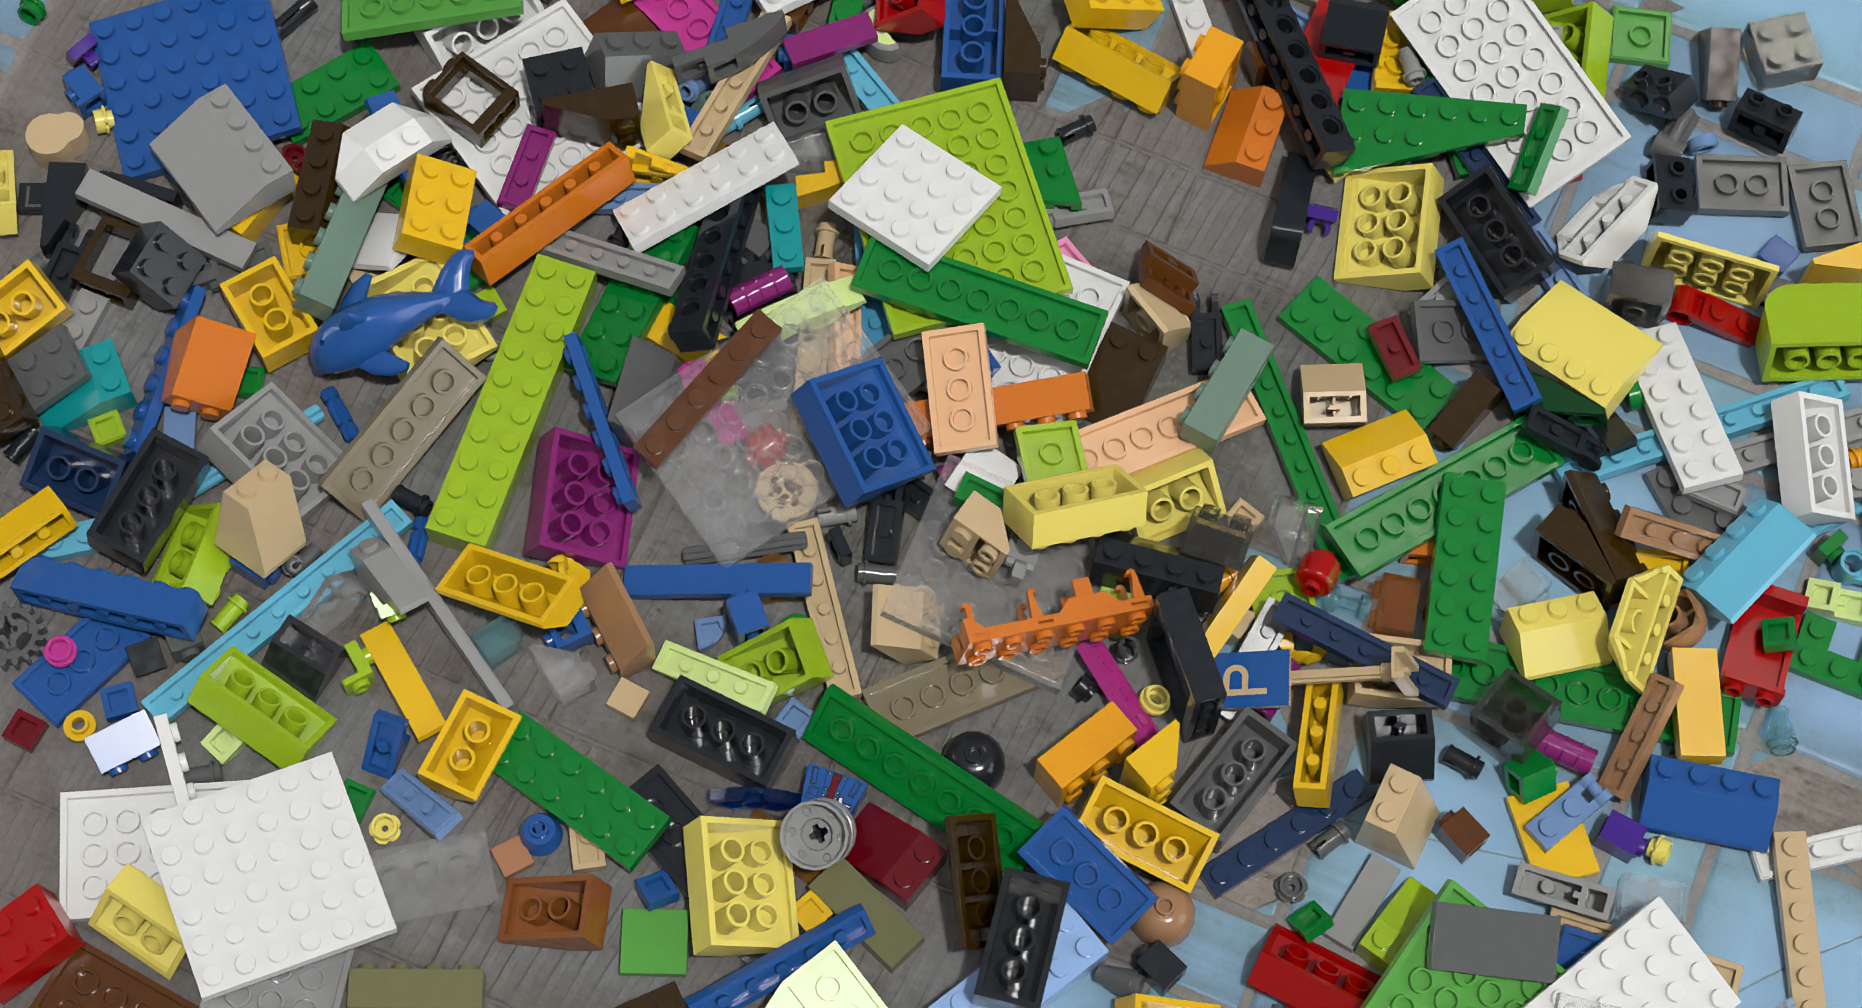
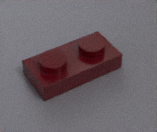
M1397 315L1368 325L1367 332L1392 383L1421 372L1422 366Z

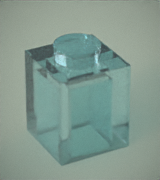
M503 615L471 635L474 646L491 670L524 650L521 638L525 635L515 620L509 622Z

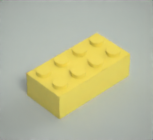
M1112 464L1004 486L1002 516L1004 523L1031 549H1045L1054 544L1073 543L1078 539L1101 537L1106 533L1129 531L1134 527L1144 526L1146 524L1148 491L1118 464Z

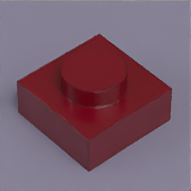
M18 708L1 736L7 742L32 754L49 725L47 722Z

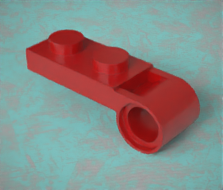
M1677 285L1674 287L1666 311V318L1671 322H1676L1678 325L1694 323L1748 349L1755 343L1761 321L1760 317L1688 285Z

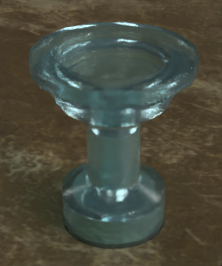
M1335 584L1330 594L1322 596L1320 609L1332 613L1338 607L1355 611V618L1366 621L1372 606V596L1362 594L1359 599L1341 595V588Z

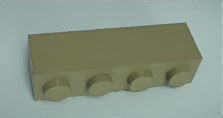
M359 964L358 968H349L347 1008H485L486 975L483 969H478V966L473 964H462L458 966V969H445V966L441 964H427L425 969H412V966L408 964H393L391 969L378 968L376 964Z

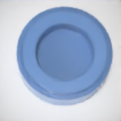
M1715 133L1701 134L1687 141L1689 153L1692 155L1710 152L1719 145Z

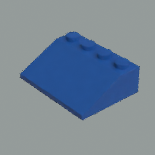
M881 357L811 378L790 395L845 508L871 500L936 470Z

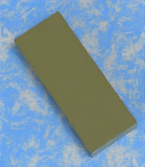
M845 858L837 864L826 868L808 885V891L811 890L833 912V917L861 903L876 934L860 942V944L891 974L924 943L925 936Z

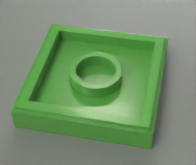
M1613 5L1611 15L1614 19L1609 63L1642 67L1647 64L1668 69L1670 64L1672 12Z
M623 908L620 976L687 977L689 910L655 909L649 912L648 909Z

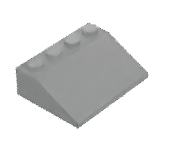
M226 83L197 99L149 144L150 149L216 235L296 190L293 169Z
M272 381L212 425L197 447L204 455L209 457V460L233 484L265 459L291 476L302 525L333 497L318 485L317 482L343 452Z

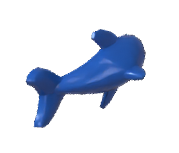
M461 249L454 253L441 269L432 291L396 292L368 297L373 275L368 273L362 275L349 288L341 301L339 310L327 318L314 333L308 347L312 362V374L321 377L326 373L338 374L361 368L374 375L394 376L407 371L410 363L388 350L410 332L435 316L443 313L461 322L476 325L488 321L495 315L498 306L495 302L482 300L469 291V272L474 259V251Z

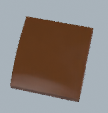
M611 0L583 21L593 36L595 33L658 31L649 19L630 1L621 4L620 0Z
M1146 240L1142 245L1139 258L1138 276L1140 286L1190 316L1196 308L1192 292L1199 285L1195 270Z

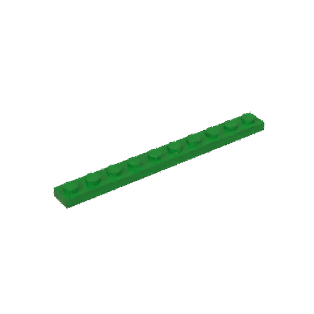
M1250 298L1220 307L1219 312L1222 315L1229 336L1236 338L1240 329L1243 328L1267 341ZM1272 353L1269 362L1253 386L1252 392L1266 417L1265 424L1316 548L1330 551L1335 555L1340 564L1341 573L1336 584L1354 579L1355 576L1326 537L1323 529L1325 525L1340 518V515Z

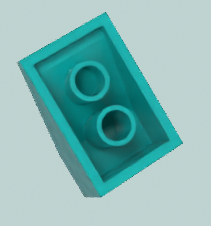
M112 338L79 350L93 378L39 413L43 426H57L67 431H72L88 425L87 420L116 409L121 413L137 406L136 398Z

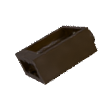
M463 51L445 63L440 75L435 80L431 79L428 81L422 93L424 107L480 148L490 140L520 107L519 91ZM464 75L497 97L473 124L441 102Z
M103 215L70 277L77 291H80L81 288L109 298L112 304L133 311L140 296L126 285L94 274L91 271L110 234L131 241L139 228L117 216L111 218Z

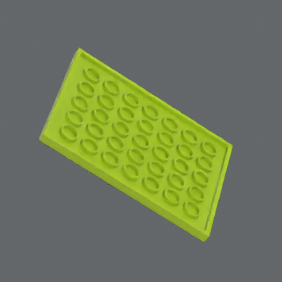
M1001 77L825 121L826 133L843 185L902 124L1002 187L1000 196L944 256L1062 296L1073 294V286ZM857 227L865 250L871 235ZM881 300L893 340L953 325Z

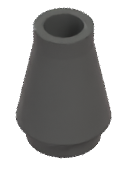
M1103 963L1099 964L1094 976V982L1100 983L1120 997L1135 993L1141 994L1146 979L1144 975L1139 974V970L1110 966Z

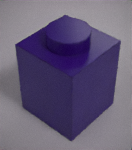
M1613 809L1606 818L1592 846L1628 864L1634 855L1640 857L1648 843V840L1643 838L1648 827Z

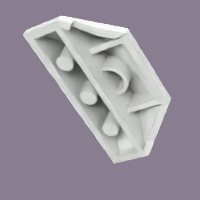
M392 102L343 132L335 181L354 204L408 170L417 153L430 156L451 143L452 138L433 115Z
M1632 175L1625 179L1624 183L1613 185L1594 195L1556 234L1559 257L1582 266L1611 268L1647 230L1658 191L1657 183Z

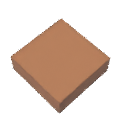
M519 835L490 849L505 880L535 866L528 849L522 844Z

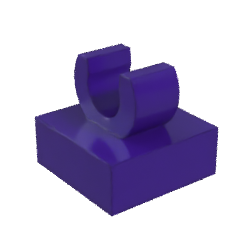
M88 33L66 52L65 59L73 67L82 61L87 69L92 72L101 61L100 57L94 52L98 41L91 33Z
M1309 202L1306 216L1312 218L1307 224L1308 232H1312L1313 225L1316 222H1322L1325 225L1324 235L1328 236L1331 230L1330 222H1337L1339 209Z

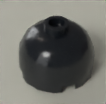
M980 731L961 733L947 744L942 755L994 790L1003 779L1006 768L1005 755L1000 744L989 734Z

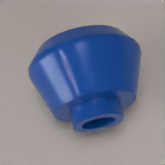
M535 813L524 819L519 827L518 835L522 844L531 855L546 856L553 853L560 846L563 830L561 824L554 816L547 813Z

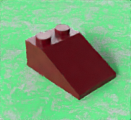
M869 802L855 819L857 828L855 845L845 859L874 888L904 911H907L947 861L948 851L922 831Z

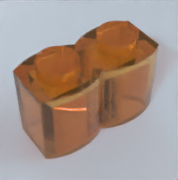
M1383 572L1381 580H1375L1372 599L1377 600L1376 610L1370 609L1367 628L1372 629V634L1404 638L1413 637L1421 579Z

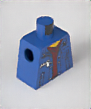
M809 763L801 803L820 797L835 799L845 805L854 817L866 797L868 783ZM818 826V830L814 834L816 838L822 837L824 839V835L828 833L826 827L820 828Z

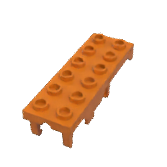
M1129 569L1124 574V578L1129 577L1131 599H1129L1123 585H1118L1114 590V593L1118 592L1119 599L1106 591L1093 593L1089 577L1071 580L1074 595L1060 598L1062 605L1060 613L1044 616L1033 596L1036 594V590L1030 588L1026 593L1030 619H1027L1024 613L1027 606L1020 604L1016 610L1018 621L984 627L975 622L971 605L964 603L959 612H963L965 618L962 619L960 624V637L955 635L950 642L957 665L968 664V666L973 667L985 663L987 659L998 657L999 660H1008L1016 657L1018 653L1027 651L1030 654H1039L1046 651L1048 647L1060 645V648H1069L1078 644L1079 641L1090 639L1091 642H1099L1107 639L1109 635L1120 633L1121 636H1128L1137 633L1147 620L1154 607L1152 596L1144 595L1136 572L1133 569Z

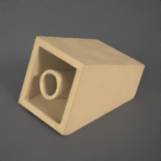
M266 459L223 491L215 538L216 546L264 579L306 546V537L291 476Z
M1390 763L1354 843L1414 870L1440 813L1422 778Z

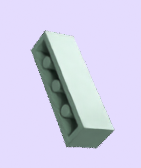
M1243 328L1240 329L1236 338L1230 336L1222 350L1225 354L1221 361L1216 359L1208 372V376L1211 378L1207 385L1201 383L1193 397L1196 403L1192 409L1186 407L1178 422L1182 425L1179 437L1213 454L1269 362L1274 345Z

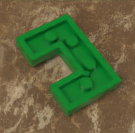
M1807 611L1803 616L1797 634L1798 650H1793L1788 672L1862 700V646L1857 661L1829 651L1828 648L1837 622Z

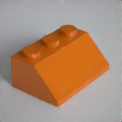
M1266 86L1231 90L1203 169L1259 188L1261 187L1287 115L1277 90Z

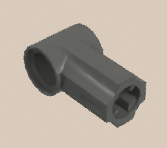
M1689 108L1676 121L1669 119L1664 130H1660L1648 154L1651 156L1659 154L1681 157L1688 145L1686 142L1700 119L1695 110Z

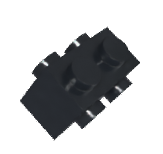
M1647 64L1635 72L1623 85L1627 103L1632 110L1675 121L1699 99L1691 75Z
M1747 88L1735 107L1727 130L1783 154L1797 129L1803 112L1789 104H1784L1770 98L1762 92Z
M1655 154L1644 168V178L1658 185L1649 222L1683 226L1689 217L1695 213L1697 206L1696 198L1693 197L1694 172L1690 168V158Z

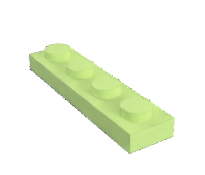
M665 640L652 666L656 673L676 681L681 674L766 715L779 688L772 681L668 640Z

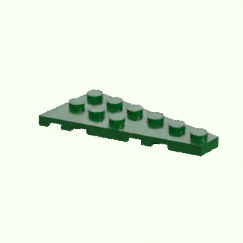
M1344 88L1341 114L1349 134L1354 140L1356 150L1343 166L1334 167V178L1344 176V174L1350 172L1369 171L1378 166L1397 165L1439 156V153L1455 150L1458 152L1467 150V147L1476 145H1490L1523 138L1527 104Z

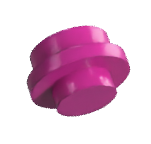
M55 636L45 645L44 656L50 665L58 668L66 667L76 659L77 646L67 636Z

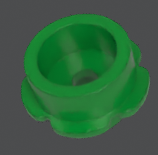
M20 0V7L17 12L24 22L30 25H37L40 20H45L47 11L41 0Z

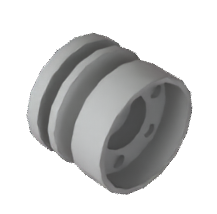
M820 797L802 802L791 809L782 821L779 837L782 850L791 862L800 868L816 871L829 868L848 856L855 845L857 828L853 815L845 805L835 799ZM818 826L820 828L826 827L828 833L824 835V839L822 837L816 838L814 834L818 830Z

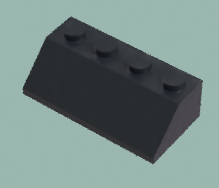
M1116 531L1099 537L1089 580L1090 583L1113 589L1118 585H1123L1126 592L1131 593L1129 577L1124 578V574L1127 570L1133 569L1136 572L1145 596L1151 595L1152 599H1156L1159 593L1168 591L1169 587L1176 586L1178 589L1188 587L1196 610L1213 614L1225 570V559Z

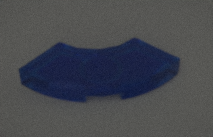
M727 787L709 790L708 802L730 810L751 808L780 812L792 809L800 804L801 794L763 787Z

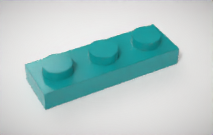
M796 183L765 185L773 268L782 265L787 273L804 272Z

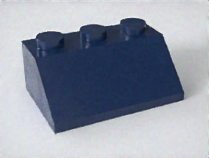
M41 426L19 485L37 493L49 485L63 504L97 517L133 458L60 427Z

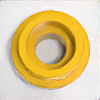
M77 710L70 713L63 723L65 735L74 742H85L84 738L95 734L97 729L94 716L85 710ZM84 721L85 725L82 729H74L76 722Z

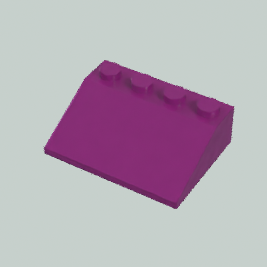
M553 427L539 437L524 555L548 561L556 555L563 554L582 566L602 568L605 564L612 562L615 569H625L633 512H630L623 504L619 505L612 491V487L616 486L614 478L607 475L602 463V459L606 458L603 448H598L594 437L559 427ZM620 445L636 488L640 456L632 448Z

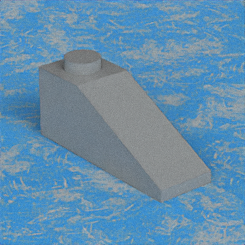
M379 537L364 539L358 546L349 550L359 582L402 615L429 601L426 592L394 550Z
M1521 861L1511 891L1512 894L1608 924L1611 922L1619 894L1617 889Z

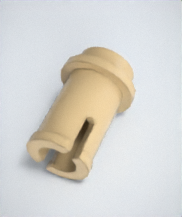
M821 222L819 227L815 229L817 242L813 258L833 259L835 239L839 237V231L836 224Z

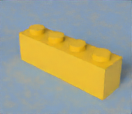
M49 485L0 518V579L78 526L66 506Z
M1341 682L1306 684L1293 782L1297 806L1330 808L1344 698Z

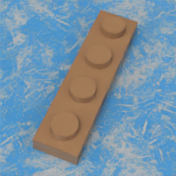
M1627 504L1623 508L1614 532L1615 535L1694 560H1697L1705 552L1706 548L1722 535L1718 532Z
M1655 672L1652 673L1598 782L1603 789L1607 788L1614 797L1625 802L1628 801L1685 687L1679 682Z

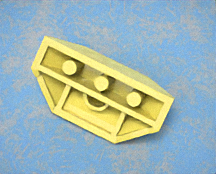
M1661 565L1628 578L1608 637L1607 649L1623 678L1640 694L1643 693L1654 671L1684 580L1670 565Z

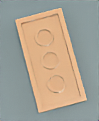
M977 323L921 332L934 454L936 456L998 448L999 443L985 324Z

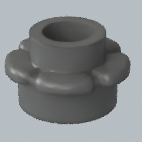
M1286 872L1285 875L1277 879L1275 888L1278 890L1277 895L1282 901L1298 903L1304 899V893L1308 890V884L1300 874ZM1293 885L1295 889L1291 891L1288 886Z

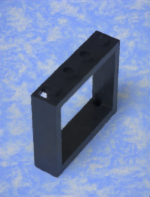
M1176 586L1169 587L1168 591L1159 593L1156 596L1146 642L1162 686L1169 692L1170 708L1174 719L1180 723L1179 732L1183 743H1188L1214 735L1227 692L1188 587L1178 589Z

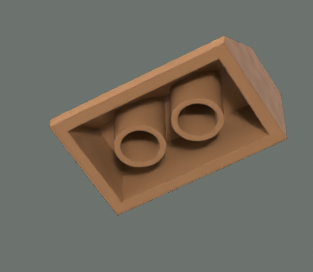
M609 562L580 587L584 600L581 610L585 618L590 617L594 628H591L596 644L598 646L604 645L608 652V655L604 656L611 673L618 672L620 678L627 679L653 666L656 660L655 648L613 563Z

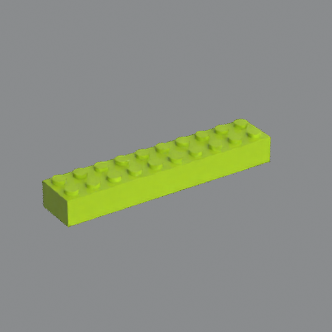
M537 254L425 529L430 542L461 552L469 543L493 550L565 371L564 366L567 360L563 348L567 347L563 336L572 332H576L579 336L598 289L596 271Z

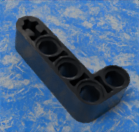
M1292 151L1288 153L1264 257L1265 263L1294 269L1316 169H1312L1305 154Z

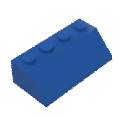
M1651 754L1642 772L1638 823L1648 827V831L1766 854L1778 810L1780 779Z

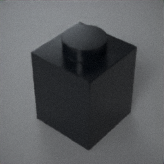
M1159 939L1152 946L1149 943L1145 944L1135 955L1138 961L1134 969L1139 970V974L1146 977L1145 982L1161 997L1185 975L1188 967Z

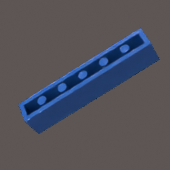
M45 555L33 556L20 565L10 586L18 600L24 604L192 642L208 610L200 593L193 588H175L158 580L148 582L131 574H125V576L116 575L104 568L89 569L72 561L62 563Z

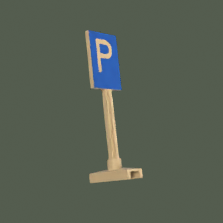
M1405 646L1391 647V662L1381 663V666L1291 671L1290 649L1218 653L1214 659L1227 692L1222 711L1242 710L1246 706L1251 709L1290 707L1291 686L1302 684L1382 680L1383 683L1395 682L1405 697L1419 696L1418 688L1409 678L1411 672L1419 671V665Z

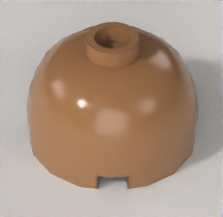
M1687 589L1680 590L1663 640L1661 649L1670 652L1672 647L1693 648L1701 641L1706 632V610L1698 598Z
M1166 881L1147 884L1159 898L1131 926L1133 933L1145 944L1153 945L1159 939L1168 948L1179 945L1189 936L1195 923V907L1191 896L1186 891Z

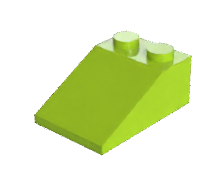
M789 618L717 656L718 661L776 683L779 688L771 704L808 691L834 677L812 618Z
M1410 876L1365 934L1354 953L1383 974L1437 894Z

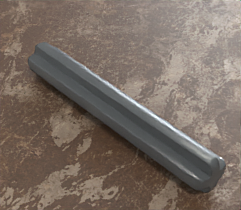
M796 531L683 548V560L685 564H705L805 550L808 547V539L805 531Z

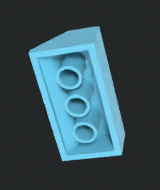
M1757 497L1726 528L1722 535L1706 548L1705 552L1695 563L1685 570L1681 576L1684 580L1680 590L1687 589L1691 591L1704 606L1706 615L1734 624L1817 536L1780 503Z

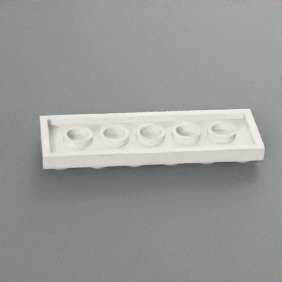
M773 121L638 197L625 202L612 211L634 250L641 253L799 165V162Z
M1673 322L1641 330L1663 344V347L1640 376L1638 382L1644 408L1682 495L1742 480L1743 470L1677 323Z

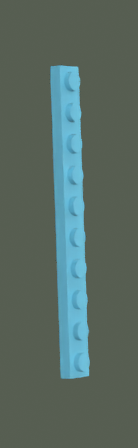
M1843 380L1799 381L1716 408L1715 410L1728 439H1732L1772 426V400L1802 391L1842 399V402L1849 400L1851 394ZM1654 429L1635 434L1637 446L1611 457L1607 453L1605 456L1600 457L1602 465L1598 471L1590 472L1586 468L1580 467L1577 461L1564 457L1565 464L1563 467L1553 473L1560 486L1564 472L1568 470L1596 473L1599 480L1602 481L1667 460Z
M390 500L380 508L399 537L413 526L412 520L393 500ZM365 520L144 698L141 704L152 717L166 713L171 723L192 706L187 702V699L200 675L232 645L251 658L271 642L289 614L299 619L355 574L356 570L349 550L358 546L364 539L379 537L370 522Z

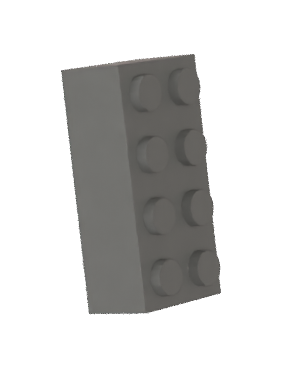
M1246 706L1170 801L1168 808L1220 834L1213 848L1215 852L1219 853L1294 758L1298 749V743L1250 707Z

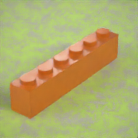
M610 141L463 245L464 249L474 251V259L471 264L472 270L491 286L630 186L636 180L628 156Z
M1085 371L992 388L997 429L1006 427L1007 432H1012L1015 427L1025 426L1027 423L1056 422V418L1067 416L1068 420H1081L1087 418V413L1094 412L1089 376ZM929 399L904 403L925 447L932 446L933 435Z

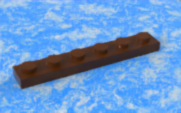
M758 308L635 443L632 450L657 470L782 332V328Z

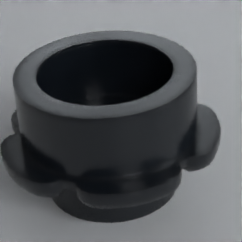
M1086 673L1079 678L1070 691V694L1076 698L1075 702L1079 703L1082 699L1088 702L1099 688L1095 685V678H1091Z

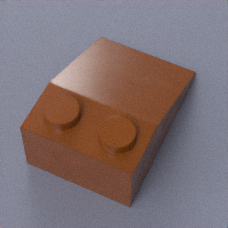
M594 874L508 878L497 941L504 944L567 951L603 950L612 887Z

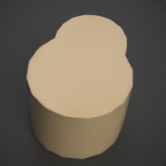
M73 112L39 115L30 122L25 133L26 142L34 160L45 169H48L49 162H73L76 157L84 154L90 146V136L82 118Z

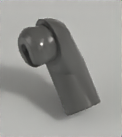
M311 542L301 554H294L281 565L282 570L287 575H298L323 554V551Z

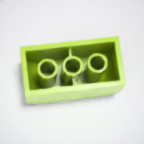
M1862 283L1787 284L1771 291L1765 301L1755 340L1761 382L1862 379Z

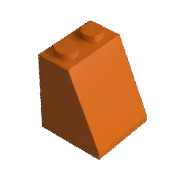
M195 316L175 331L161 402L170 404V407L176 411L187 412L190 410L200 413V416L207 420H219L232 411L256 333Z

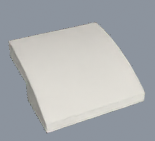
M375 212L353 263V269L392 271L408 255L392 250L399 214Z

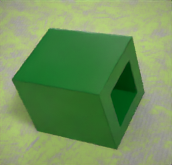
M1537 749L1504 763L1506 790L1524 805L1557 790V767L1552 759L1547 758Z

